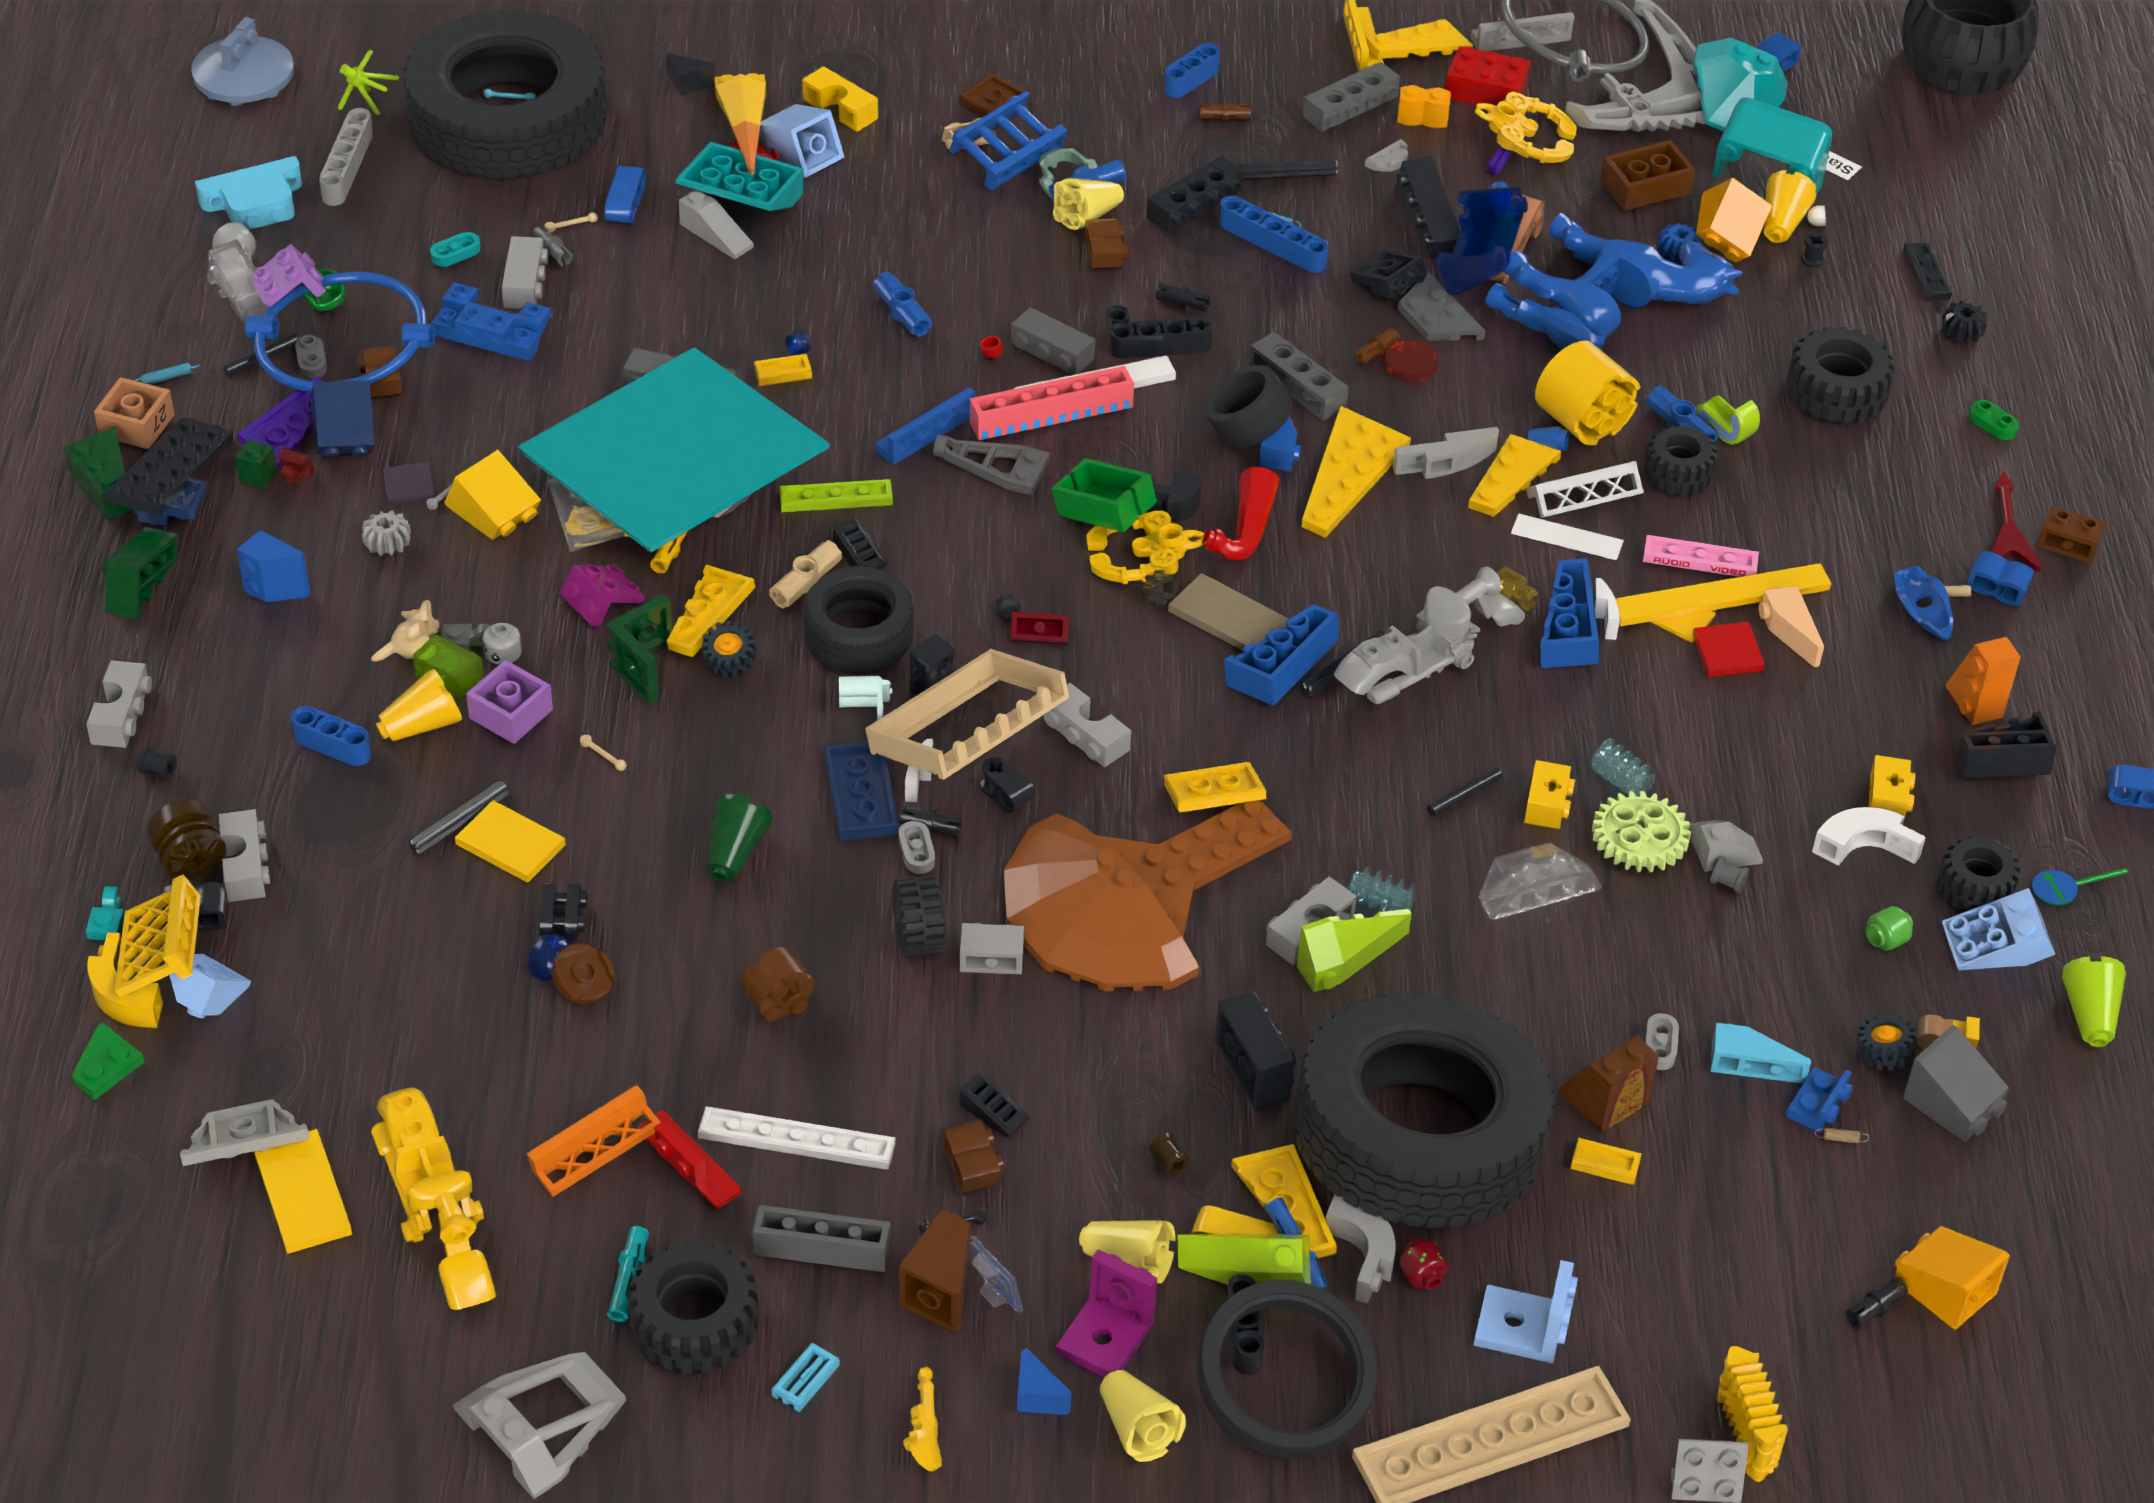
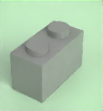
M962 923L960 972L1022 975L1024 926Z

